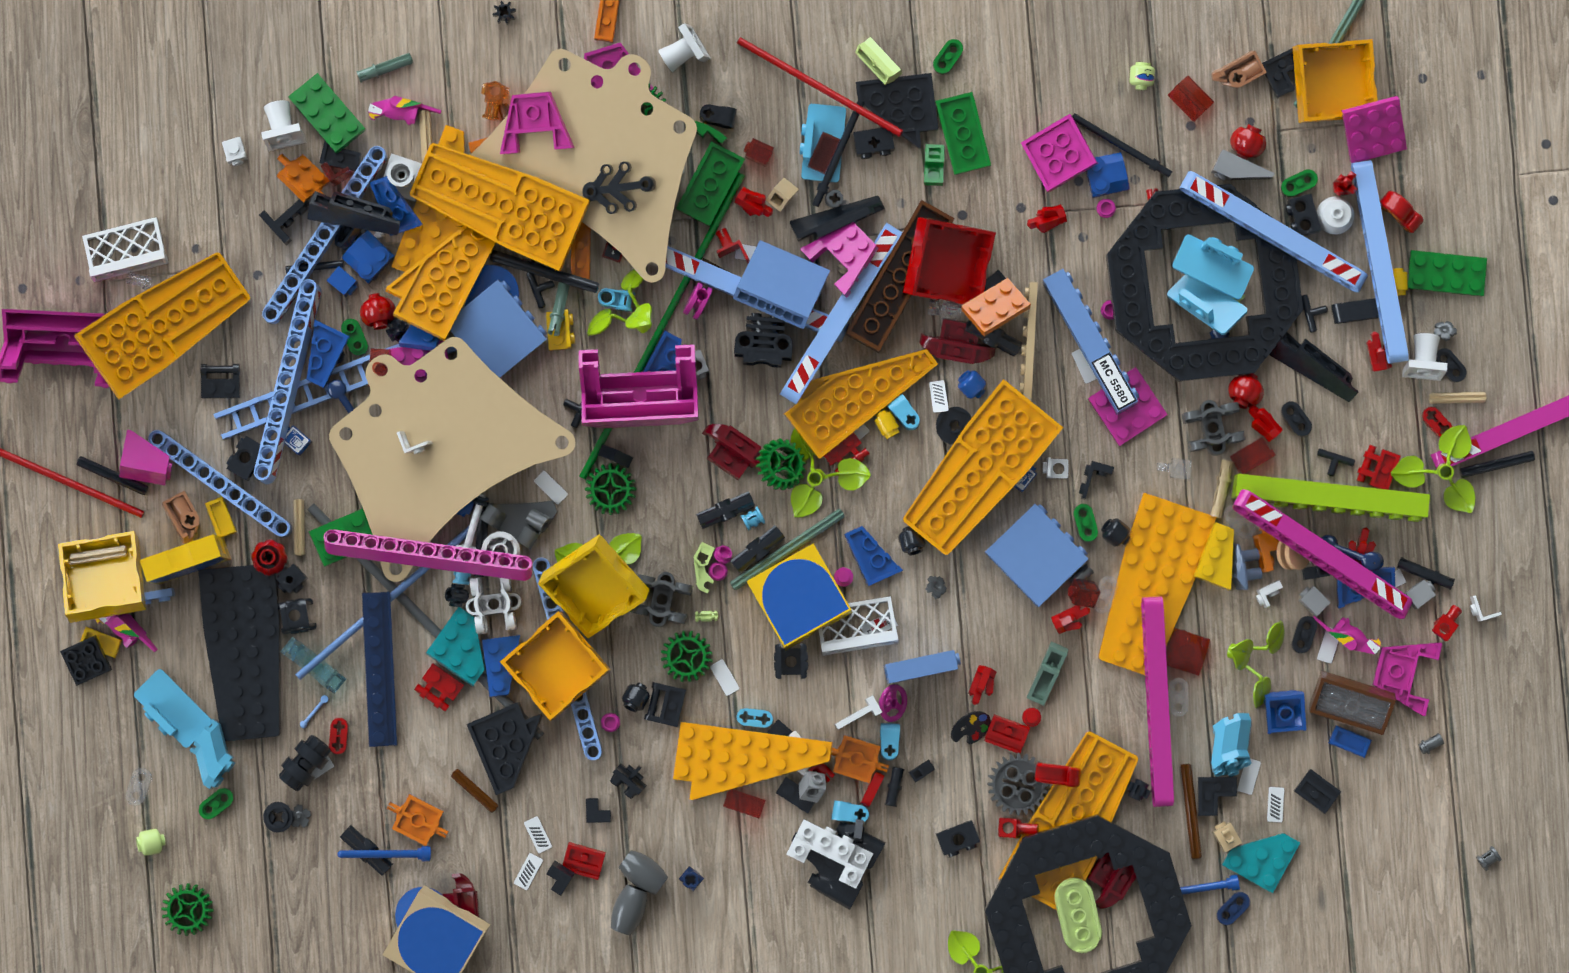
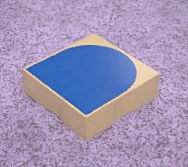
M424 885L408 909L385 949L383 956L412 973H463L469 959L477 949L490 924L469 911L455 906L447 898Z

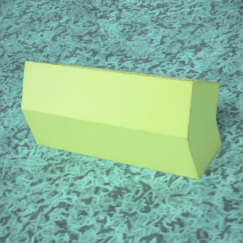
M871 37L858 45L855 53L885 85L893 82L902 74L901 69Z

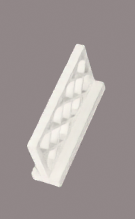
M157 217L82 236L89 264L90 277L94 282L168 263ZM154 224L155 230L151 236L143 232L147 225ZM130 229L138 231L133 240L125 237V234ZM110 234L119 236L114 245L106 241ZM141 234L149 238L144 247L136 243ZM96 238L101 242L94 250L89 247L88 240ZM122 239L130 242L126 251L118 248ZM153 240L159 244L160 250L151 252L147 248ZM104 243L112 247L107 256L99 252ZM135 245L142 250L138 256L133 257L128 253ZM115 250L123 254L119 261L110 259ZM96 255L103 257V263L94 267L93 260Z
M891 596L848 603L850 608L856 607V609H851L852 614L847 621L840 619L844 625L839 632L830 626L825 627L823 631L822 628L818 630L823 656L898 644ZM888 602L889 609L885 615L876 610L879 603ZM860 606H867L871 609L866 618L857 613ZM873 611L882 617L877 626L868 620ZM854 615L863 620L858 629L849 624ZM884 619L891 623L892 631L884 632L879 628ZM865 622L874 628L871 634L865 635L860 631ZM846 626L856 631L850 638H846L841 634ZM827 629L837 634L833 640L824 642L823 634Z
M872 695L865 699L868 706L834 724L836 728L840 729L870 711L873 716L882 713L874 696Z

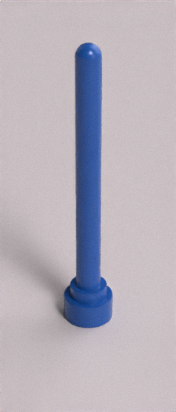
M421 846L417 850H340L337 855L339 858H417L422 862H430L431 849L430 846Z
M1238 875L1229 876L1230 878H1226L1224 881L1180 887L1182 895L1223 888L1235 891L1240 890Z

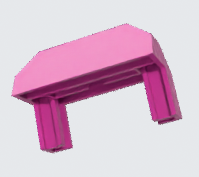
M1 309L4 343L0 352V382L18 383L24 363L86 365L94 367V373H98L95 386L109 388L107 382L74 337L76 333L105 314Z
M675 345L676 371L600 374L598 349L579 350L582 425L596 428L679 425L698 421L695 345Z

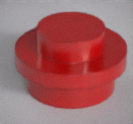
M1028 708L1023 712L1022 720L1029 727L1037 726L1041 721V713L1036 708Z

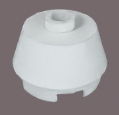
M1329 197L1322 201L1317 208L1321 229L1329 234H1342L1353 224L1354 210L1351 204L1341 197Z
M495 532L489 535L484 540L481 550L520 554L517 540L506 532Z

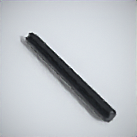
M495 250L490 255L491 261L593 293H597L599 289L598 282L558 271Z

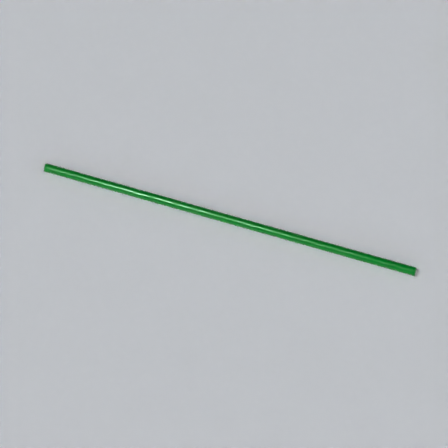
M738 173L694 256L695 258L700 260L703 258L745 175ZM683 277L633 373L643 372L691 278ZM613 428L603 429L579 477L586 480L598 457L602 444H605Z

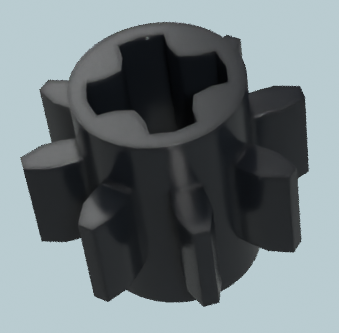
M501 0V5H494L497 12L492 15L493 17H499L497 20L498 24L501 21H505L506 25H508L510 19L515 20L512 13H515L516 9H510L511 2L504 4ZM507 9L508 15L504 14L502 17L500 11H505Z
M392 320L388 323L389 329L386 330V333L392 342L395 340L399 342L408 330L409 325L403 320Z
M451 584V587L446 589L445 599L449 602V606L462 607V603L465 604L468 601L469 593L464 589L465 585Z
M1137 778L1134 783L1130 781L1126 790L1130 791L1128 796L1140 802L1143 798L1148 799L1151 792L1147 789L1149 784Z

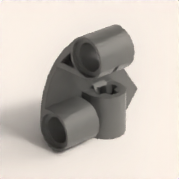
M553 500L517 504L489 503L480 519L501 532L511 534L517 542L531 550L539 535L545 532L557 514V509Z

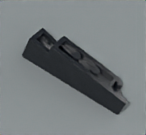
M315 191L309 203L308 220L398 235L400 221L394 219L392 216L393 212L389 207L334 191L332 197Z
M873 196L791 220L790 225L798 241L813 234H816L817 238L820 239L852 222L856 223L880 212L885 207L879 196Z
M1286 332L1269 354L1271 357L1347 402H1350L1358 394V390L1352 387L1351 382L1353 378L1351 373L1306 338L1300 344Z

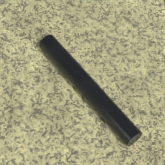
M343 260L319 262L313 271L334 269L338 266L343 268ZM300 264L299 270L304 272L308 269L309 265ZM293 265L285 266L286 274Z

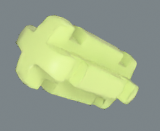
M696 611L695 621H717L718 612L701 611V613H698Z

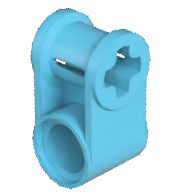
M604 288L598 294V302L603 307L625 312H632L633 310L631 308L632 298L628 291ZM609 293L612 296V300L608 303L601 300L602 294Z
M900 394L887 405V408L907 430H915L919 426V416L903 394ZM907 417H910L911 419L914 417V418H915V420H914V423H915V424H914V425H912L911 423L907 424V422H908Z
M881 723L880 725L881 755L885 760H893L898 755L900 724ZM888 746H891V749L895 750V752L892 753L891 756H888V753L884 752V750H887Z
M834 800L831 819L856 822L858 816L855 815V812L863 809V813H866V816L862 817L861 820L865 822L869 817V811L861 805Z

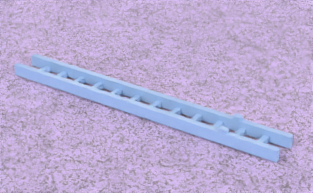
M396 344L334 368L331 375L340 374L342 381L346 385V393L367 386L369 384L362 364L373 360L379 355L389 354L388 349L400 346ZM454 347L447 348L448 354L456 352V349ZM382 363L377 364L380 371L378 376H385L387 372H385ZM357 366L362 381L349 386L344 371ZM306 379L300 381L298 388L304 387L309 401L298 406L294 403L292 414L332 399L327 392L328 382L324 388L326 395L313 399L308 386L312 382ZM273 392L213 414L215 419L232 414L237 429L221 434L222 439L225 440L266 424L267 417L259 419L255 404L268 400L270 406ZM250 407L255 422L242 426L237 411ZM278 415L276 420L282 418V415Z

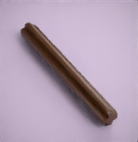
M1187 763L1181 765L1190 852L1192 859H1200L1202 853L1191 764Z

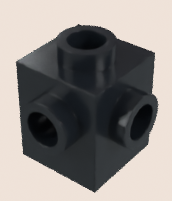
M292 564L289 568L284 567L278 573L279 577L276 580L279 582L277 586L284 593L292 594L294 592L297 594L303 589V583L308 577L296 564ZM290 577H293L292 583H289Z

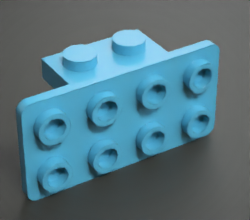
M810 104L808 106L806 124H802L801 133L802 136H805L804 143H800L799 153L803 155L802 179L823 180L844 132L845 107ZM825 135L838 142L825 171L822 172L810 165ZM841 158L830 182L836 183L839 181Z
M1189 234L1184 237L1172 264L1173 269L1236 300L1242 298L1254 271L1253 265L1241 260L1243 254L1236 247L1226 246L1222 244L1221 240L1214 237H1208L1205 241H1202Z
M1184 275L1167 292L1169 299L1221 335L1227 334L1247 314V308L1232 297L1187 275Z
M158 669L134 693V697L144 706L143 709L146 711L144 715L151 722L155 720L160 725L158 729L165 736L167 734L174 736L185 748L190 747L206 726L210 727L212 725L210 723L212 719L162 669Z

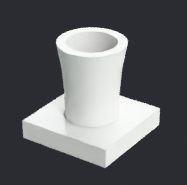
M686 23L678 27L684 36L682 39L659 49L663 61L671 72H674L694 55L702 62L711 59L692 26Z
M279 100L264 106L271 130L261 133L269 152L306 143L305 135L299 123L293 125L291 123L289 101Z
M391 153L383 177L387 176L388 180L396 186L404 199L416 202L417 199L410 196V190L422 163ZM401 173H405L404 178L398 177Z
M1430 333L1415 334L1413 336L1415 360H1408L1403 369L1402 377L1441 381L1447 372L1448 363L1436 362L1440 336Z

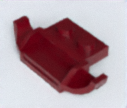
M943 318L940 336L933 337L921 333L919 341L921 346L936 358L969 364L987 361L995 356L996 351L991 346H983L978 343L979 338L965 330L967 322Z
M710 424L702 432L703 435H708L715 439L714 442L717 444L707 457V460L736 480L740 479L748 466L757 468L756 465L760 463L756 458L761 456L759 453L761 446L731 425Z
M1106 853L1101 859L1097 860L1087 876L1089 880L1102 887L1100 890L1102 894L1095 900L1096 907L1105 909L1122 900L1136 878L1132 865L1114 870L1109 853Z
M462 873L452 874V878H454L456 883V889H453V893L442 895L455 906L479 917L478 894L472 882Z

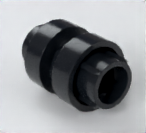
M310 735L306 741L301 739L294 748L298 754L294 759L288 756L281 764L284 769L279 774V778L295 791H300L304 785L308 787L316 778L312 774L317 767L322 770L329 761L326 757L331 752V748L314 735Z

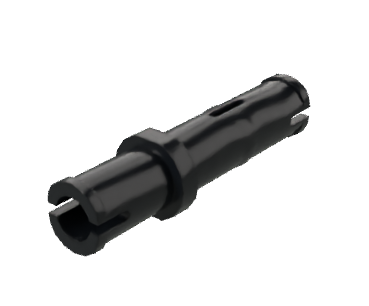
M1403 557L1400 558L1397 569L1430 581L1432 585L1437 584L1448 590L1452 589L1455 581L1454 578L1439 573V570H1431Z

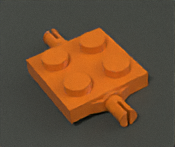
M283 153L277 158L285 166L277 174V177L303 203L312 198L315 191L324 194L321 190L328 185L330 180L304 154L292 161Z
M846 735L843 736L842 743L838 749L832 748L833 752L831 755L835 756L833 772L870 783L872 774L876 769L887 773L888 769L881 768V766L888 768L889 765L878 762L881 746Z
M411 794L408 795L401 807L392 802L389 803L390 806L387 807V810L397 814L396 821L392 827L393 830L427 846L430 838L435 833L446 838L447 835L445 834H448L449 831L439 827V821L444 811Z

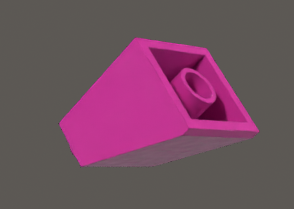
M127 430L120 462L119 477L165 486L166 480L171 478L173 463H169V455L133 431Z

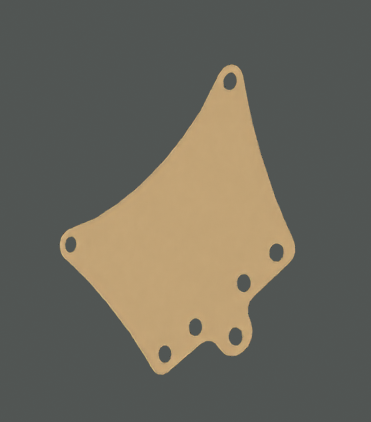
M556 49L551 52L538 75L524 94L552 93L575 148L554 150L553 132L551 130L518 133L520 153L500 154L507 121L506 116L492 134L470 155L540 178L581 197H584L582 193L584 185L596 180L601 173L600 168L604 164L612 165L613 173L606 177L601 186H607L619 170V164L624 161L629 162L632 169L629 173H626L619 184L640 181L644 176L653 177L656 181V186L652 191L644 192L641 189L620 191L628 199L634 200L637 203L635 211H626L621 202L611 194L606 193L602 195L610 202L618 205V212L609 214L606 208L597 200L591 201L582 222L621 252L645 281L657 282L661 280L665 273L668 238L674 205L683 169L697 132L696 123L691 117L651 94L648 85L651 69L647 61L642 57L628 54L623 56L615 67L603 69L567 50ZM562 58H567L571 63L570 69L567 71H561L558 67V62ZM636 62L641 66L639 75L633 76L629 73L628 68L631 63ZM595 75L603 78V85L598 89L591 85V79ZM645 102H649L653 106L652 114L647 116L641 112V105ZM678 120L686 124V130L682 134L676 133L673 129L674 123ZM624 164L623 170L626 171L628 169L627 164ZM608 166L604 168L605 173L610 171ZM645 180L643 185L646 188L649 186V183ZM592 188L589 189L590 195L594 194V190ZM631 202L628 203L629 209L633 208V204ZM610 205V211L613 212L615 210L614 205ZM650 262L656 263L658 266V272L653 276L646 272V265Z
M451 337L411 365H402L394 357L386 354L374 358L368 364L365 374L370 386L369 397L335 424L329 433V440L351 479L372 534L428 543L458 511L490 487L530 466L569 455L575 447V438L569 430L541 413L518 395L485 365L465 341L458 337ZM448 347H454L457 350V357L454 360H448L445 357V350ZM383 363L387 366L388 371L385 376H378L375 373L377 364ZM419 369H423L427 373V379L421 383L417 382L414 377L415 372ZM373 404H378L382 409L381 415L378 417H372L369 413V408ZM344 427L352 430V437L349 440H343L340 437V430ZM397 432H405L410 448L426 441H432L433 444L424 447L425 451L414 454V452L404 453ZM560 436H565L568 439L569 444L565 449H559L556 446V439ZM380 561L385 577L393 582L405 579L413 567L401 564V573L394 575L389 569L391 563Z

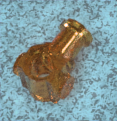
M497 81L483 83L481 94L485 95L484 102L486 103V108L482 118L499 121V106L503 105L505 99H508L510 88ZM493 87L501 89L498 95L491 94Z

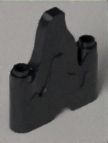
M840 822L835 830L838 833L837 836L841 838L843 835L846 836L845 827L849 824ZM797 832L794 834V836H793V838H792V840H791L792 842H793V840H794V838H795ZM864 832L863 843H855L854 840L853 844L874 853L867 868L871 869L886 842ZM811 849L806 859L816 867L818 873H812L807 883L822 895L850 910L863 886L862 880H860L857 888L839 881L845 866Z

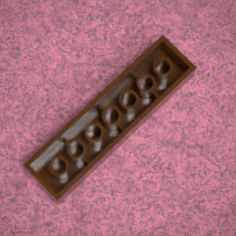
M923 200L918 204L845 334L877 353L882 349L912 296L903 293L918 217L953 223L955 219Z

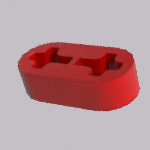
M1428 407L1422 412V420L1439 438L1442 434L1440 433L1441 428L1437 425L1438 423L1443 427L1447 426L1448 429L1453 427L1435 407ZM1427 411L1435 413L1434 418L1437 422L1426 418L1428 416Z
M336 718L330 725L329 747L334 754H342L347 749L349 725L344 718ZM339 721L345 725V728L341 729L340 735H338V729L334 727ZM337 737H340V744H343V748H340L339 751H336V748L333 747V743H337Z
M877 771L875 772L860 802L861 805L867 808L870 807L885 775Z

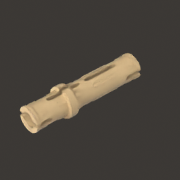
M1221 460L1219 476L1216 477L1218 481L1210 515L1217 518L1223 517L1229 483L1232 481L1230 479L1234 464L1232 461Z

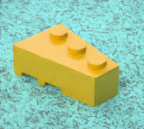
M1217 522L1214 523L1194 577L1225 590H1231L1234 529Z

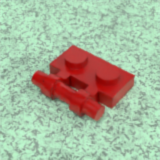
M853 432L825 454L824 458L832 466L836 462L839 464L843 460L842 458L849 452H852L854 455L853 459L863 462L864 458L870 453L866 448L860 452L856 449L862 443Z
M1369 445L1368 450L1363 455L1365 458L1362 466L1358 469L1356 481L1364 483L1367 476L1371 478L1369 486L1388 490L1393 479L1391 471L1398 464L1401 456L1384 449L1381 450L1380 456L1374 453L1377 447ZM1372 460L1377 462L1374 472L1369 470Z
M432 663L422 677L428 684L425 688L417 684L414 690L423 699L426 698L431 701L434 707L446 712L450 705L445 703L444 700L448 697L454 701L464 687V684ZM433 687L442 693L439 698L430 692Z

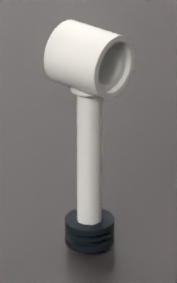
M480 494L472 501L476 505L464 544L456 545L457 547L476 549V547L472 546L482 508L487 506V501H489V498L483 494Z

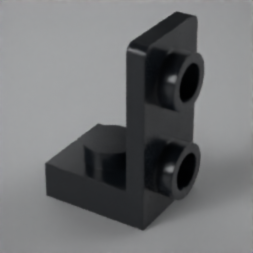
M1091 461L1090 465L1087 464L1084 475L1087 476L1086 481L1081 483L1079 494H1082L1081 499H1086L1093 471H1096V475L1107 478L1108 475L1113 474L1114 467Z

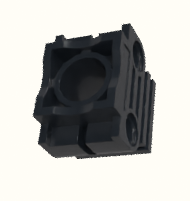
M751 313V316L746 317V331L738 333L735 338L734 357H743V365L754 366L764 364L773 368H781L782 361H792L793 343L792 339L784 334L785 321L770 315V318L762 317L760 313ZM746 338L750 341V344L745 347L741 346L740 341ZM782 341L788 344V347L783 350L778 347V344Z

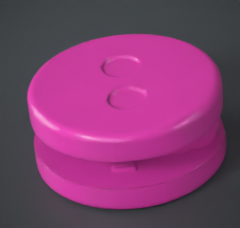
M698 282L694 287L683 310V313L688 315L691 309L694 308L695 311L692 318L695 320L702 314L713 290L709 286L706 289L702 288L703 283Z

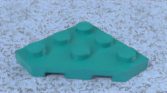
M458 607L425 654L471 686H474L485 669L475 627V617L461 607Z
M1284 833L1249 842L1229 850L1221 865L1273 893L1300 842Z

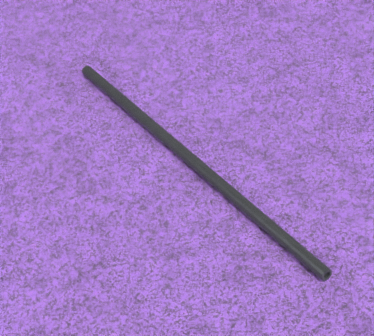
M312 504L307 509L322 525L332 522L315 504ZM356 558L390 593L397 588L371 560ZM402 592L396 599L437 638L442 630ZM483 672L478 681L488 690L487 676ZM507 695L495 697L504 707L515 704ZM539 727L535 734L537 740L544 735V732Z

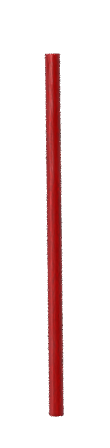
M741 37L738 39L737 44L898 137L902 135L903 130L747 40Z
M0 448V457L137 517L142 518L145 511Z

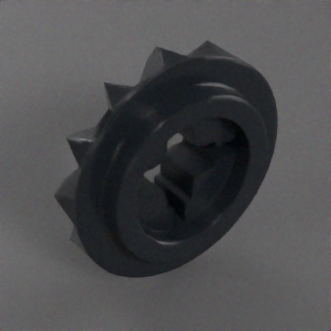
M283 802L269 804L263 814L264 824L270 831L276 833L284 832L290 828L294 820L293 812L289 805ZM275 813H282L283 815L281 816V818L284 822L280 820L276 821L275 819L277 818V816L275 815Z

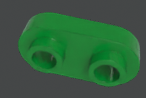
M951 39L947 41L933 61V68L936 73L941 75L947 74L963 53V45L959 40ZM956 47L957 52L952 53L950 48ZM944 62L946 67L940 68L939 63Z
M1310 169L1301 171L1282 182L1281 192L1286 197H1294L1313 188L1317 184L1318 176ZM1304 177H1309L1311 179L1310 183H1306ZM1287 185H1292L1293 191L1287 190Z
M346 319L341 325V331L350 336L347 342L348 348L354 355H364L368 350V342L357 320ZM353 325L354 330L348 331L347 327ZM357 342L361 343L360 349L355 348Z
M1080 504L1074 509L1073 516L1079 537L1083 541L1090 542L1097 537L1098 528L1092 508L1087 504ZM1081 510L1086 511L1085 517L1079 515ZM1085 529L1091 530L1090 536L1085 535Z
M227 788L217 790L200 804V816L204 819L215 818L232 805L234 801L233 792ZM223 794L228 796V800L225 802L221 799ZM207 806L212 807L213 810L211 813L206 812Z

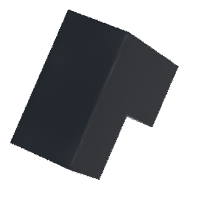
M602 444L598 453L599 456L626 468L630 467L634 458Z
M1318 566L1302 569L1303 580L1330 576L1329 573Z
M928 759L908 773L916 783L934 771L935 768Z
M598 798L586 799V823L611 822V810H599Z
M557 861L553 862L546 873L556 880L551 890L561 896L575 874Z

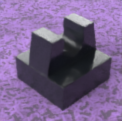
M856 819L855 825H846L845 833L846 836L854 837L855 843H863L865 823L864 820Z

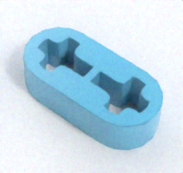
M744 708L737 713V721L744 726L765 728L772 724L773 716L769 711ZM744 711H747L748 715L754 716V720L748 719L744 723L743 719L740 718V714L742 715ZM763 713H766L770 721L763 725L762 721L756 720V716L762 717Z

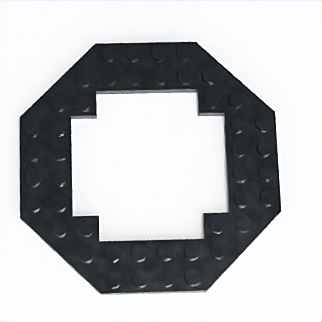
M1217 185L1262 211L1249 198L1238 192L1233 185ZM1180 189L1156 191L1106 254L1115 331L1178 382L1254 374L1303 311L1298 265L1295 257L1190 197ZM1234 223L1236 241L1255 240L1264 314L1246 317L1248 335L1176 343L1173 324L1154 326L1145 251L1163 249L1161 230Z
M1097 814L1023 837L1002 879H1000L995 888L994 894L984 909L1003 972L1065 973L1062 965L1043 970L1022 899L1040 894L1035 875L1109 853L1114 870L1130 865L1133 866L1154 936L1136 941L1141 960L1101 973H1167L1192 926L1170 853Z

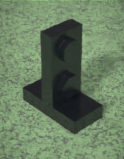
M300 199L297 200L275 221L265 210L259 216L282 242L288 245L292 240L282 229L291 226L298 214L300 216L309 209V202L305 201L303 203Z

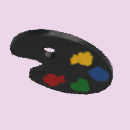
M974 711L964 715L955 723L951 730L952 741L958 742L965 735H967L968 744L979 741L988 731L991 723L990 716L982 711Z

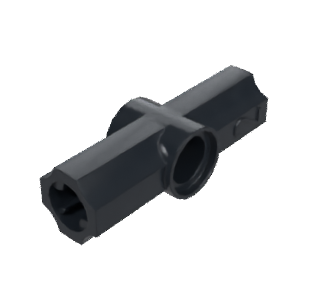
M970 320L966 323L965 330L982 339L987 345L995 349L999 348L1013 357L1019 353L1022 342L1006 334L1004 330L997 328L983 336Z
M748 491L732 499L728 498L716 503L714 507L701 511L696 515L702 529H705L716 523L730 520L736 517L737 514L755 507V504Z
M774 525L761 537H757L745 547L746 549L732 558L730 562L741 574L753 563L765 557L773 547L785 539V536Z
M352 825L340 836L353 850H379L375 843L369 838H365ZM360 858L363 862L368 863L381 876L393 865L392 861L388 858Z

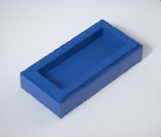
M1335 725L1328 743L1365 758L1372 740Z

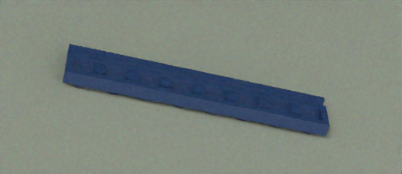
M390 591L362 593L369 747L397 745Z

